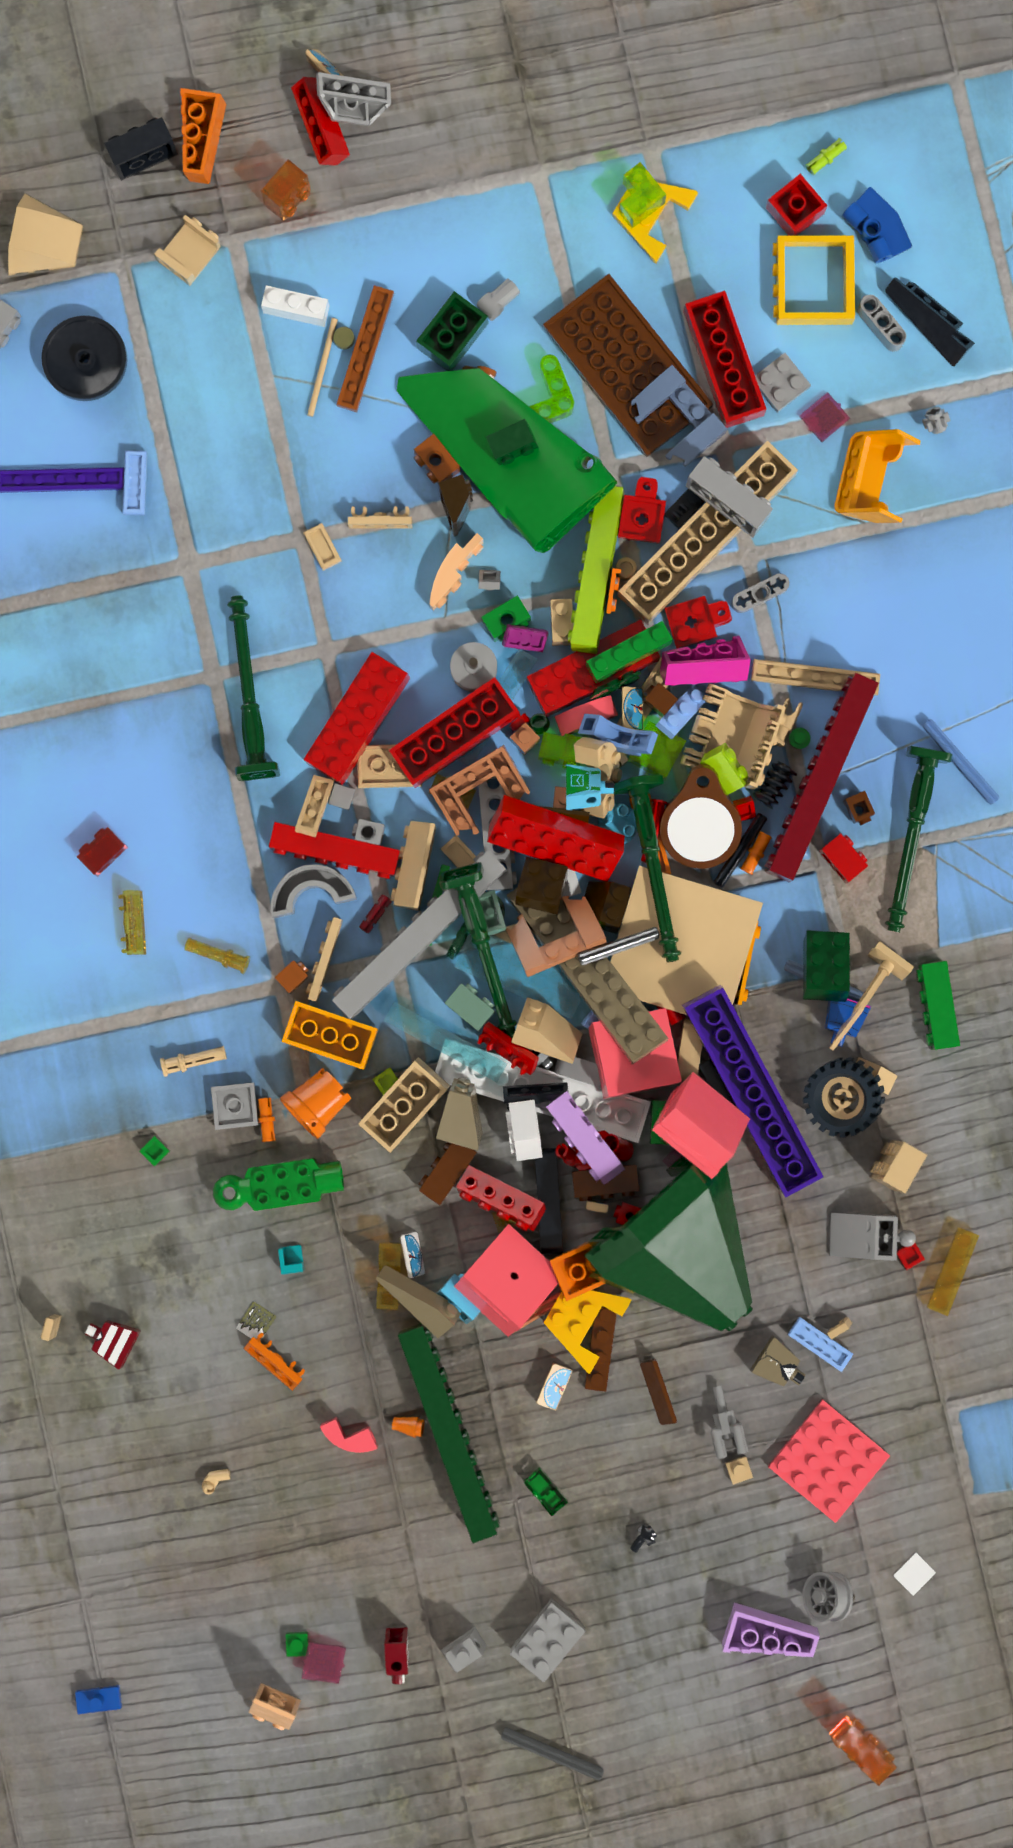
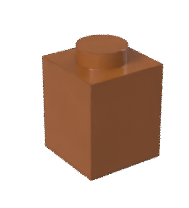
M293 960L274 978L291 994L309 978L307 974L309 969L301 961L297 963Z

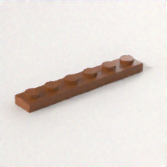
M373 286L336 404L337 407L353 412L358 411L394 297V291Z

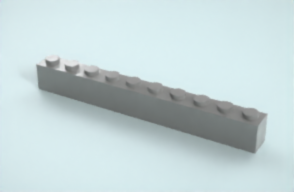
M481 851L473 859L475 863L481 862L484 869L483 878L475 882L474 885L479 897L507 871L489 851L485 853ZM454 888L443 890L444 893L439 898L433 897L427 903L428 908L423 913L419 911L411 919L413 923L409 927L403 926L395 934L397 938L392 943L390 941L386 942L380 948L381 953L376 958L372 956L364 964L366 968L361 973L359 971L355 972L349 978L350 983L345 988L341 986L334 992L335 998L332 1001L349 1019L352 1020L462 914L458 892Z

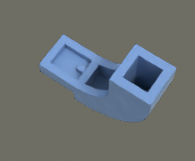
M584 714L578 734L582 737L613 743L618 752L634 756L652 754L658 736L653 731L634 730L619 726L603 716L595 714Z

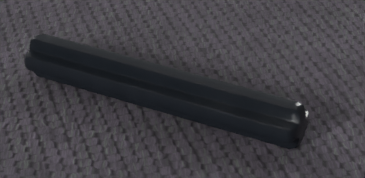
M761 813L756 815L741 838L736 851L726 861L715 878V885L720 888L725 886L766 823V816Z

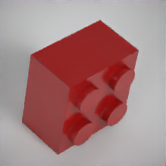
M800 173L770 197L765 208L788 236H798L825 214L827 204Z

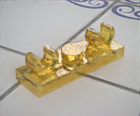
M126 890L118 896V899H123L124 906L119 907V910L124 911L123 924L126 937L121 938V941H126V949H122L121 952L127 953V955H146L142 891Z

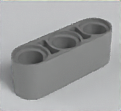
M864 296L858 307L859 316L889 351L900 350L906 340L904 329L876 296ZM864 304H871L873 310H866ZM877 320H884L887 326H879ZM897 336L900 342L894 343L890 337Z
M577 1057L574 1058L573 1064L557 1059L554 1069L556 1074L601 1088L596 1063Z

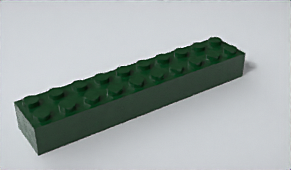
M422 1323L401 1330L398 1333V1337L472 1544L497 1535V1528L500 1527V1521L497 1512H492L490 1508L493 1502L489 1491H484L485 1479L481 1470L477 1471L475 1465H478V1460L474 1449H469L470 1437L467 1429L462 1430L461 1423H463L461 1412L459 1408L455 1409L453 1405L456 1399L452 1388H447L448 1376L444 1367L440 1368L438 1361H440L441 1357L437 1346H432L433 1334Z

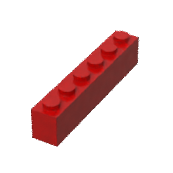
M274 822L269 848L274 849V854L285 856L286 852L292 853L296 859L306 860L307 857L314 858L315 863L327 865L328 862L336 863L335 867L348 870V867L357 868L356 872L369 875V871L378 873L377 877L390 879V876L395 877L400 850L322 832H317L316 837L295 832V826Z

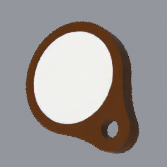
M700 764L692 768L684 785L666 805L660 824L661 840L667 852L676 861L691 868H711L725 862L736 851L742 835V821L738 808L722 787L715 769L706 764ZM700 776H706L709 779V783L701 786L697 783V779Z

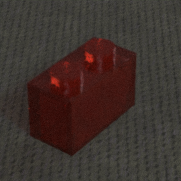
M109 827L106 829L101 828L94 835L95 839L90 844H84L78 851L80 854L77 858L97 877L128 848Z

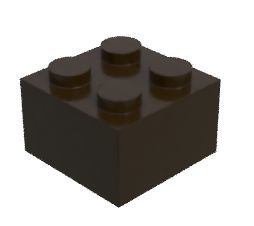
M526 857L516 892L515 905L557 915L568 876V866Z

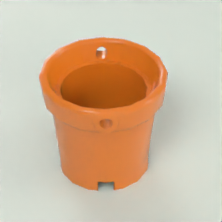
M321 1068L293 1092L288 1091L281 1096L280 1100L295 1119L313 1137L319 1139L325 1132V1127L351 1100V1097L348 1093L345 1094L342 1091L343 1087L328 1071L325 1072L324 1068Z

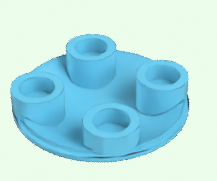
M614 803L612 811H608L604 819L597 817L598 827L625 835L624 845L629 843L637 833L634 810L626 804Z

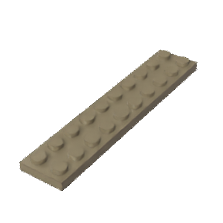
M517 888L507 894L508 900L519 914H523L529 928L542 945L577 931L562 899L558 914L556 915L515 905ZM577 956L558 964L559 968L632 1065L668 1041L666 1034L607 957L581 965Z

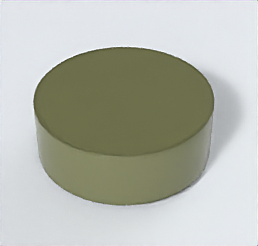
M348 327L338 328L333 334L335 345L343 350L352 347L355 341L353 331Z

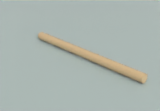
M335 318L331 319L307 415L310 417L314 416L331 349L333 334L338 321Z

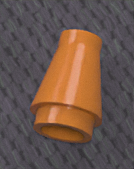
M420 1417L393 1418L392 1430H397L413 1438L422 1437L425 1420L420 1419Z

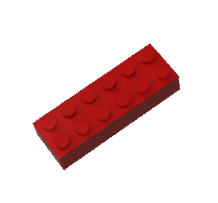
M726 291L686 303L683 312L722 423L726 428H730L763 417L767 409Z
M640 619L600 639L597 654L576 651L528 675L526 681L543 714L549 717L594 694L593 690L597 687L606 685L617 678L622 680V675L632 670L636 673L658 662L660 655L657 651L595 684L586 667V661L646 630L642 620Z
M371 652L303 760L314 769L343 786L356 766L358 759L364 753L365 748L369 745L409 682L410 677L408 673Z
M494 677L389 749V752L411 784L416 788L521 715L498 680Z
M504 795L489 825L487 842L543 861L568 866L570 870L608 881L624 852L625 835Z

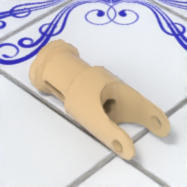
M787 698L783 704L786 707L784 713H786L790 698ZM802 702L798 704L794 713L787 715L783 726H779L777 733L780 736L776 746H785L784 741L797 721L803 706Z

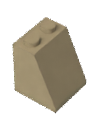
M454 1078L436 1139L478 1151L483 1131L475 1084L470 1083L471 1081L466 1078Z

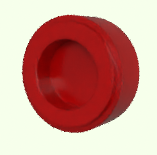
M524 713L514 720L509 727L513 732H516L524 723L527 724L530 718Z

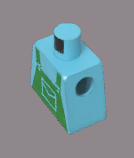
M566 764V810L596 807L601 805V794H614V781H601V770L599 768Z

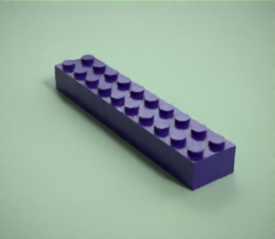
M718 985L683 1004L682 1006L735 1106L750 1118L747 1128L785 1198L823 1178L824 1176L724 988Z

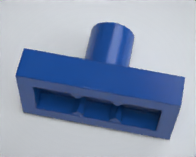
M120 1685L76 1690L75 1692L77 1714L122 1708Z

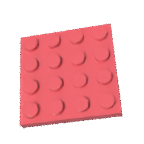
M822 1399L770 1462L768 1467L836 1523L890 1455Z

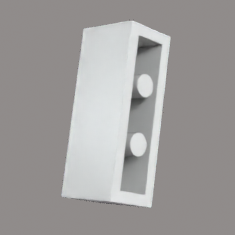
M267 285L261 304L264 314L325 327L330 307L328 299Z

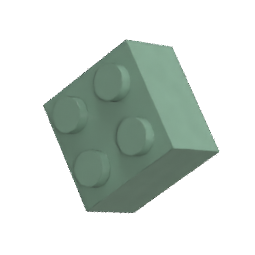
M461 983L445 1004L479 1032L495 1013L492 1009L494 1005L485 997L482 1000L477 997V990L467 983L464 986Z

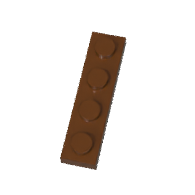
M604 1306L601 1307L594 1319L590 1351L599 1356V1359L591 1373H586L585 1389L602 1392L607 1390L617 1316L615 1312Z

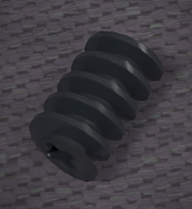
M780 761L771 765L773 770L767 771L769 778H764L763 783L765 785L762 784L757 787L760 792L754 791L753 793L755 799L773 809L771 803L777 805L779 803L775 797H783L780 789L788 790L784 783L793 782L789 776H797V773L792 768Z

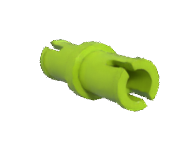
M838 138L828 148L820 150V154L806 164V168L809 172L812 171V175H815L827 164L833 163V159L847 149L844 141L841 143V138Z

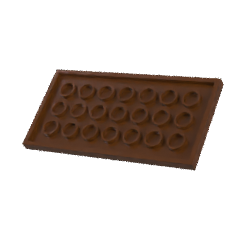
M607 274L543 324L545 331L646 457L690 424L669 399L639 424L635 422V417L639 416L637 404L631 405V401L671 365L683 376L686 384L709 410L713 407L711 400L610 274Z

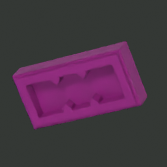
M507 624L502 645L509 648L543 652L548 631Z

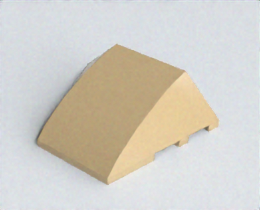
M24 194L16 208L8 247V275H16V273L22 272L33 273L37 270L45 269L55 270L75 267L83 225Z

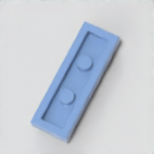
M692 685L660 719L656 727L672 740L696 714L699 708L706 703L703 700L706 694L695 685Z

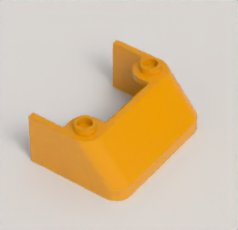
M899 429L856 432L849 441L835 500L836 512L844 516L874 523H902V518L888 512L887 504L878 501L887 463L897 461L902 455L904 446L920 445V440Z

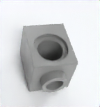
M359 819L358 824L354 823L352 836H355L354 840L381 846L385 825ZM366 827L374 830V834L370 838L362 836V831Z

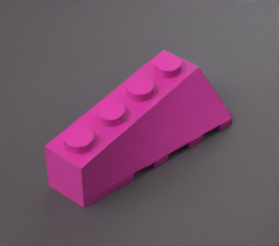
M740 635L733 636L731 641L725 642L724 639L716 640V644L708 646L705 643L697 644L694 649L683 647L662 652L660 675L664 685L671 686L747 681L751 659Z

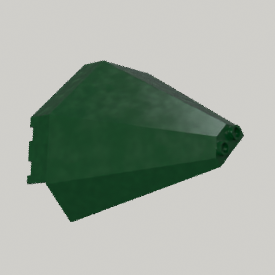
M681 1156L666 1170L671 1177L675 1178L622 1227L602 1228L588 1241L592 1249L585 1257L596 1269L589 1277L715 1330L723 1331L726 1329L729 1332L738 1324L736 1321L741 1316H747L753 1308L750 1306L752 1298L727 1163L711 1179L686 1157Z

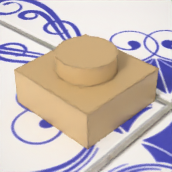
M746 1456L725 1463L733 1485L753 1478Z

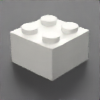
M535 1100L509 1103L510 1111L506 1112L511 1154L516 1153L517 1161L543 1158Z

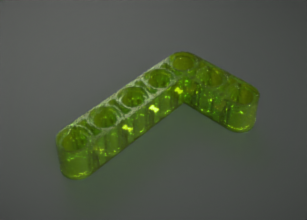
M545 355L540 362V373L550 399L529 407L538 414L542 409L549 410L551 414L543 418L550 423H554L569 417L573 413L574 399L559 360L554 355ZM552 363L555 368L549 371L544 368V365ZM558 382L563 387L560 390H555L551 385ZM561 402H568L570 408L561 409L559 404Z

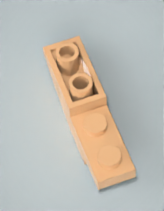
M478 533L475 534L464 548L456 543L442 562L431 591L430 608L433 611L437 607L440 609L448 600L446 596L451 591L455 593L462 584L460 582L462 578L458 571L462 572L470 563L468 561L472 555L477 556L483 549V538Z

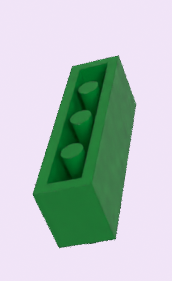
M661 621L586 661V667L595 684L665 648L672 643L673 639L664 622Z
M947 961L919 965V970H916V978L918 983L921 982L922 991H919L921 1004L925 1006V1012L922 1013L924 1025L928 1026L929 1033L926 1034L927 1045L931 1046V1050L960 1046Z

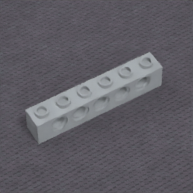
M488 779L479 785L484 853L489 851L500 863L506 865L507 871L487 889V892L493 890H513V885L517 884L516 872L511 871V863H515L514 851L505 848L503 852L496 853L492 848L494 844L487 842L489 825L496 810H492L489 807V803L492 800H499L501 802L503 796L506 795L501 784L496 789H490L487 785L490 780Z

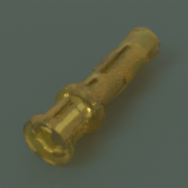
M188 938L184 948L185 951L220 962L225 968L237 969L241 974H245L250 962V956L238 955L231 949L224 951L192 938Z

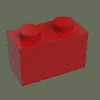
M840 833L819 852L845 884H847L868 867L866 864L868 860L862 852H856L852 847L854 843L847 835L843 836Z

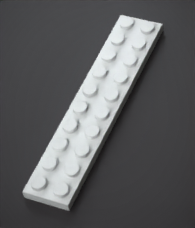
M445 1039L435 1072L449 1085H452L454 1078H466L471 1081L470 1083L475 1084L477 1094L504 1102L503 1086L567 1082L570 1096L596 1130H605L609 1134L639 1143L650 1101L631 1095L603 1099L600 1087L536 1067L535 1072L531 1075L527 1073L520 1075L521 1069L518 1066L512 1069V1063L500 1055ZM550 1101L535 1104L536 1112L552 1116L546 1107L550 1104Z

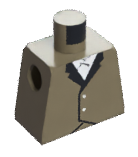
M774 1336L770 1337L750 1369L752 1373L781 1386H785L789 1379L800 1385L806 1375L796 1368L800 1360Z

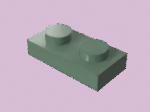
M495 890L483 893L479 899L484 911L488 935L506 931Z

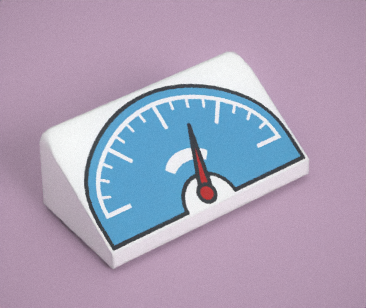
M418 1233L402 1234L400 1238L408 1278L424 1275L425 1268Z

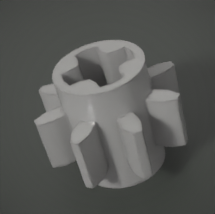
M940 407L929 409L925 414L926 418L922 420L924 428L933 434L944 432L948 426L947 422H950L948 412H945Z

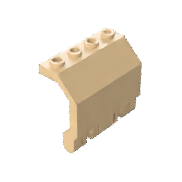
M708 683L705 691L708 695H704L703 700L718 706L716 713L706 708H699L698 713L702 715L696 716L691 733L695 735H690L688 740L703 745V749L701 752H698L692 748H685L684 753L688 755H682L680 764L692 769L700 765L705 753L726 743L735 752L739 764L747 770L748 779L744 787L755 789L758 785L761 786L764 781L765 774L763 771L765 765L768 766L772 759L770 751L772 746H775L778 742L780 734L777 732L779 726H783L787 714L784 713L786 707L779 704L776 706L760 704L733 694L725 688Z

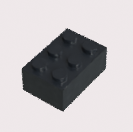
M162 117L150 119L145 125L133 127L127 133L121 136H113L104 143L120 180H124L178 155L173 139Z

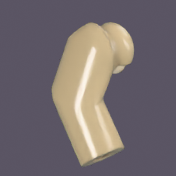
M222 1469L209 1472L202 1482L203 1492L210 1495L215 1491L219 1481L230 1480V1470Z

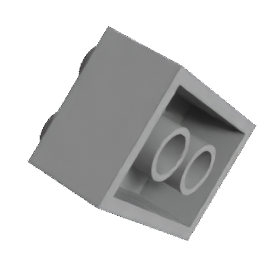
M551 1598L512 1645L510 1655L542 1682H545L584 1634L585 1625Z

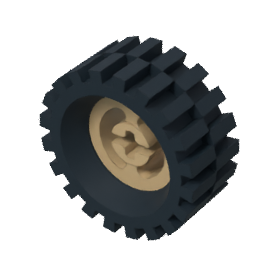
M842 1057L834 1061L831 1060L817 1069L809 1077V1084L804 1088V1092L807 1095L803 1097V1104L808 1103L809 1105L805 1109L806 1114L812 1113L814 1116L810 1120L814 1125L818 1122L821 1125L818 1129L822 1132L829 1130L828 1135L834 1137L840 1134V1138H846L849 1134L852 1137L863 1132L874 1123L877 1116L883 1110L881 1105L885 1103V1097H881V1093L885 1090L883 1085H878V1082L881 1080L879 1075L875 1077L872 1075L871 1072L874 1069L871 1066L865 1068L863 1066L865 1062L861 1060L854 1062V1058L848 1057L843 1060ZM836 1083H841L842 1087L834 1093L837 1096L835 1098H832V1089ZM845 1092V1093H846V1097H849V1099H848V1100H845V1096H843V1095H841V1094H843V1093ZM858 1092V1106L856 1107V1109L850 1110L848 1106L856 1101V1098L853 1097L856 1096Z

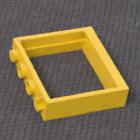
M854 235L778 236L776 243H773L772 255L776 256V264H773L772 275L776 277V284H773V297H776V305H773V318L777 319V325H852L855 320ZM785 247H843L844 312H785Z

